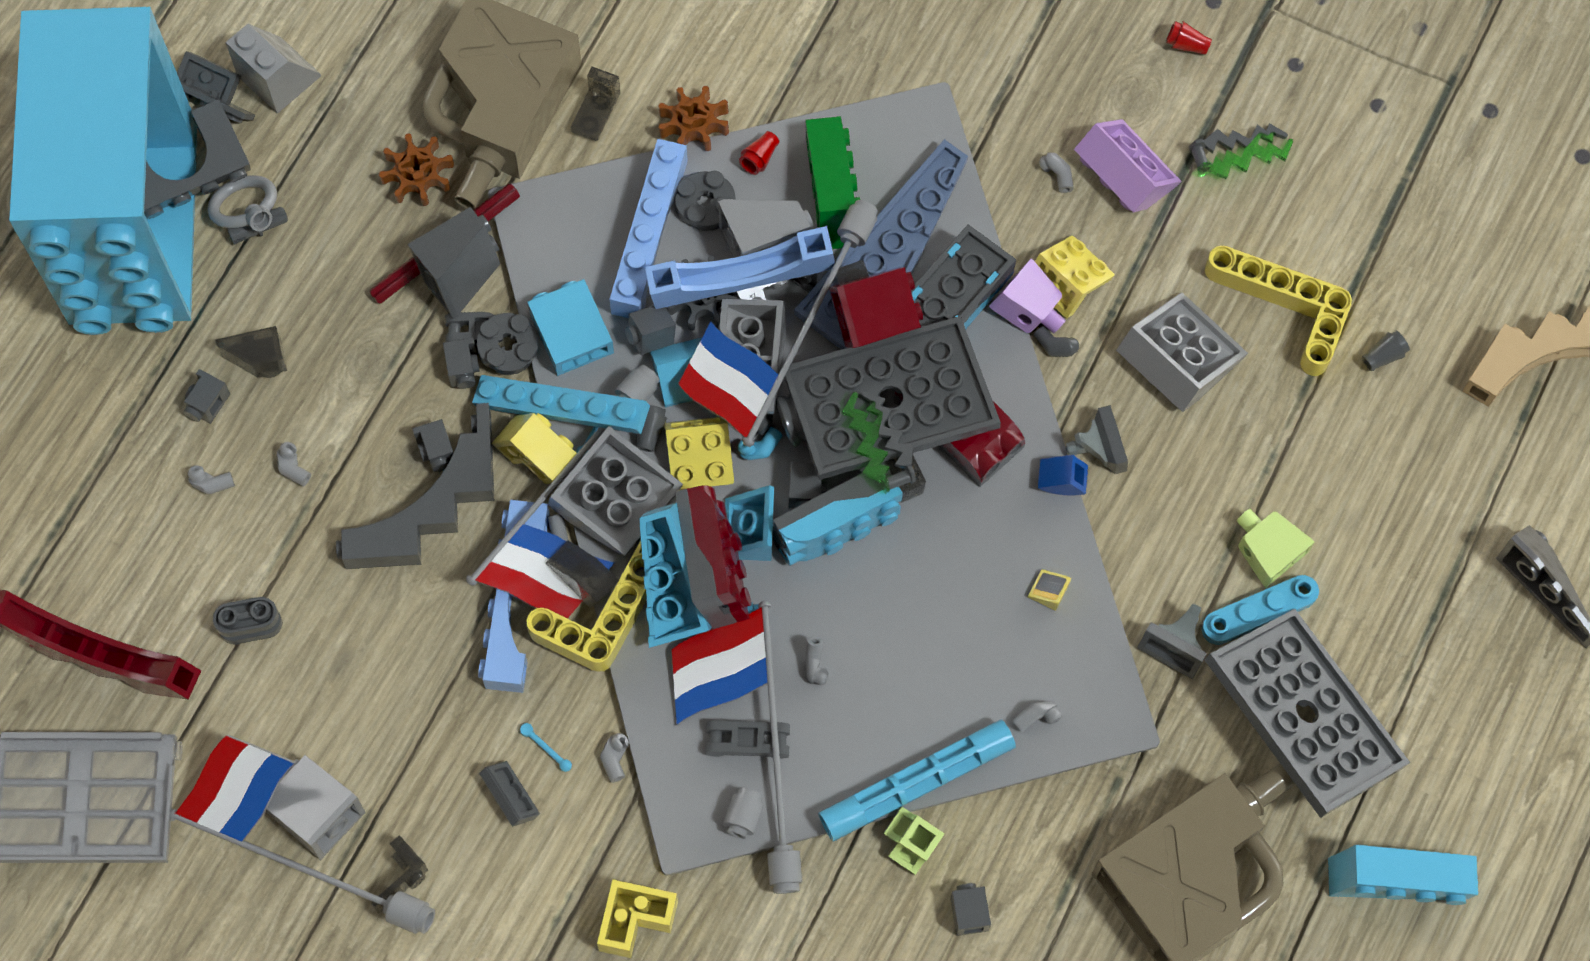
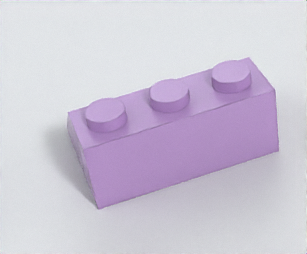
M1123 119L1096 123L1074 149L1079 154L1080 161L1087 168L1093 169L1100 177L1101 184L1107 189L1112 190L1120 198L1119 202L1121 205L1133 213L1147 210L1181 183V180Z

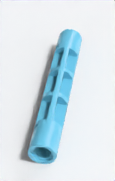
M1000 719L818 813L820 821L827 835L834 842L1016 748L1015 740L1006 723Z

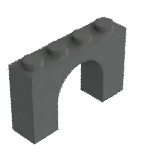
M219 99L191 111L207 148L205 162L196 174L182 180L166 179L155 173L146 160L144 215L147 219L161 215L164 212L163 208L172 204L175 207H179L192 200L191 196L202 192L203 195L214 192L220 188L218 184L229 179L231 183L241 180L247 176L246 172L251 170L250 163Z

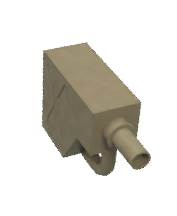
M465 0L439 48L442 63L426 90L422 103L424 118L433 130L444 137L464 144L466 157L469 158L471 166L454 200L460 206L466 209L471 207L472 210L476 209L493 177H498L501 175V172L521 179L582 64L578 34L494 0ZM450 85L470 111L464 125L450 120L441 112L440 104Z
M1278 764L1248 785L1243 782L1239 783L1238 787H1235L1226 773H1224L1098 860L1092 876L1154 961L1201 960L1232 938L1243 926L1268 910L1279 898L1284 884L1283 868L1274 851L1260 834L1265 825L1258 816L1264 815V807L1296 785L1281 764ZM1246 847L1260 865L1264 873V882L1257 893L1240 904L1235 854Z

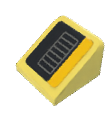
M1041 569L1028 598L1056 611L1072 578Z

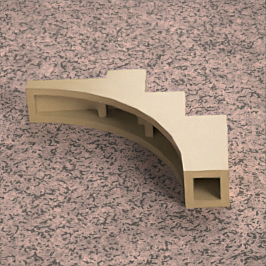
M1590 305L1576 326L1572 325L1564 316L1553 314L1549 311L1532 339L1527 337L1521 329L1504 324L1462 392L1489 407L1500 392L1511 382L1540 365L1561 359L1590 358Z

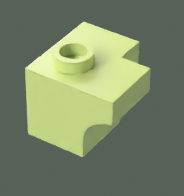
M901 807L883 834L896 842L888 857L916 875L945 833L918 815Z

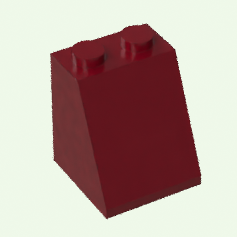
M899 267L829 287L845 347L857 348L921 328L919 320H923V313L919 302H914L911 290H915V284L910 271L906 272L905 267Z

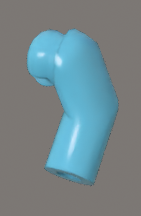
M770 427L761 441H754L755 443L751 447L745 446L743 440H741L738 444V450L741 457L746 460L767 458L783 435L779 430Z

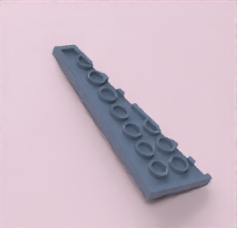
M944 139L877 215V221L865 245L849 248L830 287L899 267H905L906 272L910 271L912 274L968 161V156ZM831 270L824 275L794 309V315L803 322L806 321ZM828 289L810 327L842 350L847 347L844 345L831 294Z

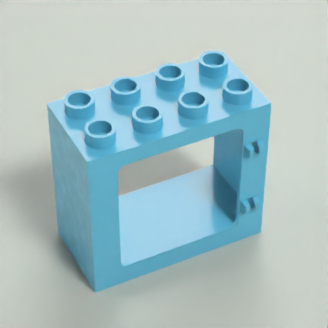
M151 7L21 11L9 221L69 325H73L76 331L84 334L98 335L107 333L111 330V324L135 323V326L140 330L158 333L172 329L173 321H191L195 195L191 196L192 200L182 206L175 207L172 204L163 208L164 212L157 217L147 219L144 215L146 160L151 169L161 177L170 180H182L196 174L197 126Z

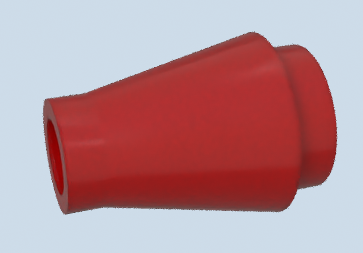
M1174 21L1166 39V43L1172 45V49L1203 55L1207 54L1212 42L1211 38L1206 37L1184 21L1181 23Z
M766 131L763 136L743 149L739 158L741 167L753 175L763 172L775 148L780 143L778 137L774 133Z

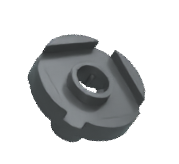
M702 171L691 174L678 184L675 196L677 213L684 223L696 226L698 230L711 231L718 229V201L723 199L736 200L735 191L731 183L719 171ZM701 196L713 198L710 200V206L704 207V203L700 205L697 201L701 199Z
M497 314L484 321L480 327L477 336L478 356L483 364L488 365L499 374L514 375L526 370L538 352L539 341L537 332L528 318L522 314ZM505 337H510V340L514 339L516 342L512 345V350L506 351L505 346L502 348L499 346V342H502Z

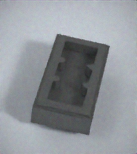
M507 761L487 766L479 773L512 827L532 821L540 814Z

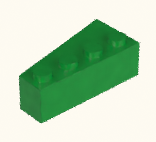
M841 116L806 119V146L813 199H815L816 224L819 228L827 226L832 249L843 248L844 243L841 242V237L838 235L837 230L850 205L854 204L856 200H860V197H854V192L858 190L856 173L850 174V169H854L853 153L846 149V146H850L849 129L843 128Z

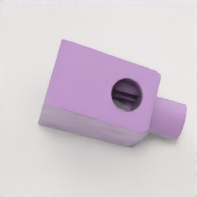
M1032 259L1016 273L989 305L993 311L1026 333H1031L1042 323L1054 334L1066 321L1053 309L1062 298V293Z

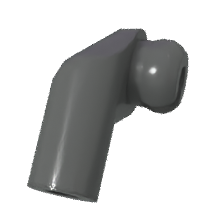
M1045 326L1039 328L1034 333L1035 338L1052 357H1070L1079 350L1077 339L1073 337H1054Z

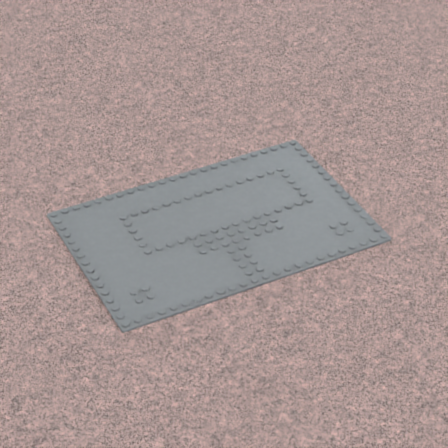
M946 82L730 132L726 136L723 134L710 137V151H705L703 143L697 140L687 144L688 162L682 180L697 172L715 170L722 173L724 178L731 183L735 191L736 200L798 201L802 210L807 209L812 218L813 227L810 228L811 230L819 227L816 224L815 199H813L806 146V119L841 116L843 128H848L850 135V146H846V149L853 153L854 169H850V174L856 173L858 190L854 192V197H860V200L874 205L878 210L877 215L945 139L968 156V161L912 273L914 284L917 283L967 224L1001 248L950 86ZM766 131H770L778 137L780 143L775 148L766 169L757 175L746 172L739 163L741 151L763 136ZM654 150L513 183L512 185L518 190L520 197L494 217L518 312L528 318L536 332L537 329L529 314L527 302L539 293H551L560 289L567 282H578L584 279L613 341V354L557 376L537 332L539 341L538 352L531 362L537 384L616 396V388L634 368L638 369L641 365H645L655 372L650 352L640 355L635 345H631L626 337L625 329L628 327L629 318L612 315L609 300ZM504 186L490 189L488 193L489 198ZM701 196V199L697 202L700 205L704 203V207L710 206V200L713 198ZM674 197L654 265L674 260L676 263H681L683 259H687L689 263L708 262V257L713 256L715 261L733 258L720 228L702 231L698 230L696 226L684 223L677 213ZM842 248L832 249L835 262ZM1011 278L967 327L966 332L992 400L1020 429L1025 438V447L981 487L939 446L915 452L912 454L911 466H913L916 481L912 484L909 482L899 486L903 492L902 501L898 502L901 510L898 519L890 525L884 527L881 524L871 529V533L859 541L852 539L844 543L843 548L835 554L827 555L825 553L820 557L809 561H799L791 566L785 562L773 542V537L772 561L742 560L747 573V578L743 579L744 587L749 591L751 602L759 604L761 601H768L771 604V607L768 608L776 717L777 722L790 724V735L786 738V745L789 746V757L780 759L786 845L826 835L827 833L818 815L822 810L1000 719L1006 723L1011 731L1016 748L902 807L910 812L1155 749L1160 743L1081 495H1057L1038 489L1040 459L1066 456L1068 454L1029 333L1024 332L989 307L1010 282ZM790 279L778 288L772 289L771 286L763 288L767 300L784 301L787 321L781 369L805 323L794 315V309L809 294ZM650 290L648 291L649 295L645 308L654 306ZM719 307L718 310H717V313H718L720 316H721V307ZM679 310L674 315H670L676 324L674 344L703 337L710 321L715 326L714 320L711 317L701 316L696 321L695 330L691 331L688 328V319L691 316L689 311ZM809 327L791 364L841 349ZM783 379L778 389L777 397H788V394H790L785 379ZM657 384V390L647 400L649 405L658 406L666 410V423L719 417L694 401L665 407L659 384ZM886 389L880 393V397L885 398L882 406L886 408L898 407L894 403L895 391L893 389ZM777 403L771 427L779 430L783 437L770 456L756 460H746L741 457L738 444L743 440V436L728 423L734 483L712 486L715 489L716 499L724 503L725 498L765 486H773V519L794 509L788 508L791 462L814 464L806 442L802 440L796 448L791 445L782 424ZM548 419L552 424L550 429L558 436L561 434L573 443L574 447L572 449L575 452L579 446L584 445L594 427ZM664 425L654 452H642L670 473ZM615 430L636 446L637 433ZM758 434L753 441H761L765 434ZM899 457L884 461L892 475L906 470L905 468L895 467ZM880 463L825 478L822 481H828L827 491ZM573 525L579 549L597 558L615 562L590 592L598 619L641 541V537L624 557ZM644 567L638 568L635 574L644 577ZM1041 569L1072 578L1056 611L1028 598ZM625 594L621 597L620 601L624 604H631L636 600V596ZM646 601L614 662L610 666V671L663 874L669 876L779 846L773 758L731 755L713 757L705 754L706 744L709 743V734L706 733V723L708 721L770 722L768 684L738 700L699 712L683 721L680 725H677L671 649L692 636L649 648ZM611 621L605 628L608 631H616L622 624L618 621ZM812 636L823 639L819 667L826 668L829 671L824 685L812 684L806 677L805 652L808 638ZM1052 701L1058 705L1057 709L1062 713V717L1054 724L1047 723L1045 718L1038 719L1023 732L1013 721L1028 706L1038 702ZM722 734V743H731L732 734ZM764 735V744H772L771 735ZM740 787L754 790L763 795L761 801L763 808L753 835H746L745 839L728 834V828L723 825L732 795L737 794ZM900 808L880 817L879 819L873 822L895 817Z

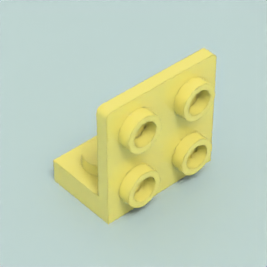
M1070 236L1043 251L1035 260V263L1062 293V298L1054 308L1066 319L1075 313L1088 293L1109 282L1115 275L1102 260H1099L1086 248L1082 241L1074 236Z
M721 417L665 423L670 474L683 484L679 490L702 485L712 487L734 483L729 429L726 420Z

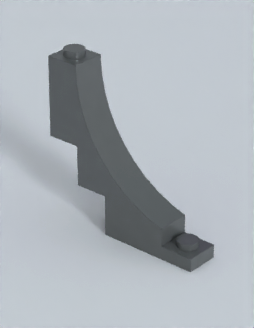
M489 403L476 404L477 415H471L472 433L460 434L449 464L424 495L406 509L387 519L358 528L341 530L342 540L336 541L337 559H342L346 569L422 565L421 535L458 533L457 503L495 501L492 419Z

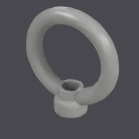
M250 175L231 183L229 181L212 195L208 204L209 218L216 225L224 228H240L249 225L255 231H263L272 222L270 210L276 202L277 189L272 181L262 176ZM256 187L261 188L265 192L263 201L259 205H249L242 215L226 216L220 212V206L223 201L238 190Z

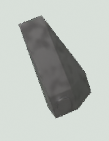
M1530 525L1508 541L1496 559L1587 649L1590 646V617L1553 548L1548 544L1545 535L1538 530H1534Z

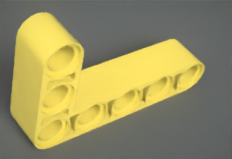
M1217 246L1212 249L1205 265V274L1209 280L1315 318L1300 365L1302 370L1308 375L1319 376L1323 374L1333 357L1351 307L1352 298L1350 293L1342 287L1227 246ZM1221 261L1227 267H1218L1214 262ZM1243 272H1251L1255 275V277L1249 278L1245 276ZM1271 282H1279L1284 288H1277ZM1300 292H1307L1311 294L1313 298H1305L1301 295ZM1335 302L1342 309H1335L1329 303ZM1320 328L1330 330L1332 335H1325L1320 331ZM1317 354L1323 361H1315L1310 355Z
M641 541L592 630L549 609L536 608L527 617V627L531 639L537 644L593 671L607 670L614 662L647 601L644 577L635 574L638 568L644 567ZM625 594L636 596V600L631 604H624L620 601L621 597ZM540 621L550 623L549 628L545 631H537L534 629V626ZM611 621H618L622 624L616 631H608L605 628ZM573 634L578 637V641L573 645H566L562 642L563 638L567 635ZM596 648H602L607 651L606 655L601 659H595L590 656L591 652Z

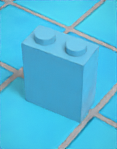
M584 279L578 282H567L560 289L551 293H539L527 302L529 314L557 376L614 353L613 341Z

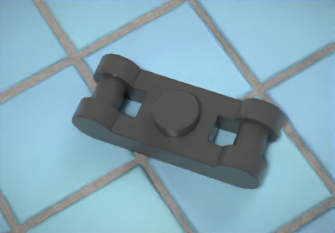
M712 720L706 723V733L709 734V743L705 747L706 755L713 757L731 755L773 758L772 744H764V735H771L770 722ZM777 722L780 759L788 758L789 746L786 745V738L790 735V724ZM722 734H732L731 743H722Z

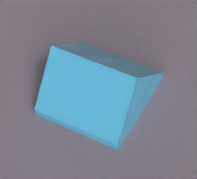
M702 337L650 352L655 373L660 379L658 384L665 407L693 401L678 383Z
M769 485L725 498L727 519L734 533H738L742 544V550L738 551L739 560L772 561L774 487Z

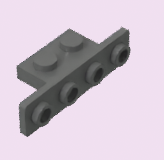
M186 51L177 72L186 97L191 99V96L201 99L199 104L202 106L219 99L229 119L242 123L243 119L254 120L255 114L231 103L241 75L197 54Z

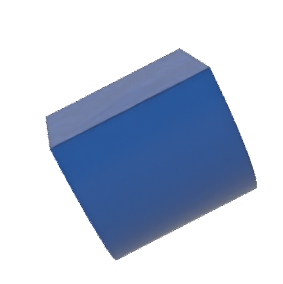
M1074 455L1040 459L1038 489L1057 495H1085L1088 465Z

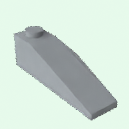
M722 299L721 332L729 339L757 354L779 374L782 365L787 321L784 301ZM777 393L766 414H774Z

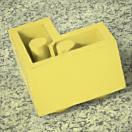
M539 413L515 416L492 442L513 464L523 463L545 484H551L577 454L572 449L574 447L573 443L561 434L558 436L550 429L552 424Z
M612 879L597 942L599 951L631 958L638 927L671 933L678 904L677 893Z

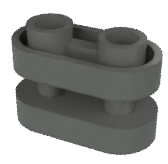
M256 597L222 604L215 610L213 615V624L221 638L233 645L272 638L280 632L283 625L282 617L276 605L266 597Z

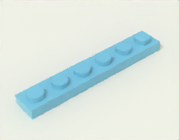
M481 375L472 401L475 406L480 403H489L490 410L520 415L539 413L551 420L606 429L610 426L614 430L637 434L642 433L650 405L645 400Z

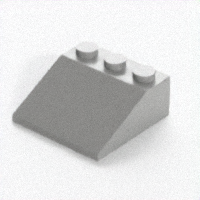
M1180 293L1132 326L1116 350L1182 412L1200 400L1248 354L1183 293Z
M608 426L550 496L548 506L575 527L625 557L641 537L639 518L647 511L666 506L683 484L612 427Z

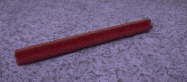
M511 183L507 184L473 211L478 217L483 215L487 221H490L520 197L519 192ZM411 257L370 289L369 292L377 303H383L420 274L414 258Z

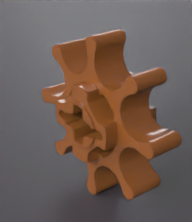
M703 86L702 93L698 97L693 98L687 97L684 94L683 88L678 87L676 92L679 104L668 106L660 103L658 105L660 117L671 119L667 123L659 124L660 137L665 139L669 135H679L677 143L683 145L697 140L703 143L705 151H710L711 140L708 136L709 134L719 132L725 136L729 134L728 121L717 119V117L729 113L728 101L724 99L716 104L708 103L710 100L708 86Z
M407 133L405 140L408 147L404 152L395 153L389 148L383 150L385 159L395 163V166L392 170L381 171L379 173L382 184H387L391 181L400 183V187L394 192L398 203L403 202L404 196L407 193L418 192L422 205L427 206L429 205V200L426 192L430 187L438 186L446 192L450 190L449 180L440 177L438 174L442 169L454 167L452 155H447L443 158H437L433 155L439 148L437 137H431L427 146L419 148L413 145L412 135Z

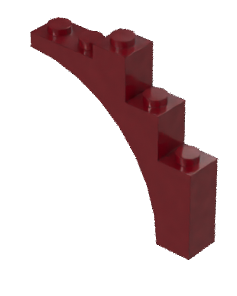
M0 590V627L30 644L29 647L52 660L75 663L98 677L119 679L145 694L189 700L202 670L182 658L142 649L103 636L51 614L7 590Z

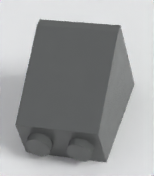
M471 207L408 244L424 283L452 319L461 313L500 265L496 254L499 251V247L494 238L488 234L492 229L483 215L478 217Z

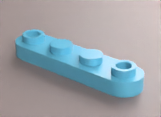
M1299 575L1218 609L1206 616L1202 624V634L1211 644L1221 645L1246 635L1293 609L1299 612L1309 608L1318 598V584L1309 576ZM1298 587H1306L1309 593L1302 594L1299 591ZM1221 622L1224 625V629L1217 630L1214 627V623Z

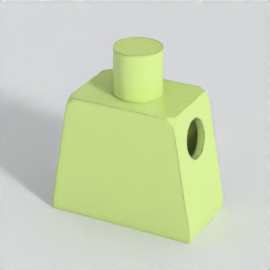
M1248 509L1237 519L1238 524L1247 532L1238 545L1239 550L1265 588L1308 554L1315 543L1312 538L1275 511L1261 521L1251 509Z

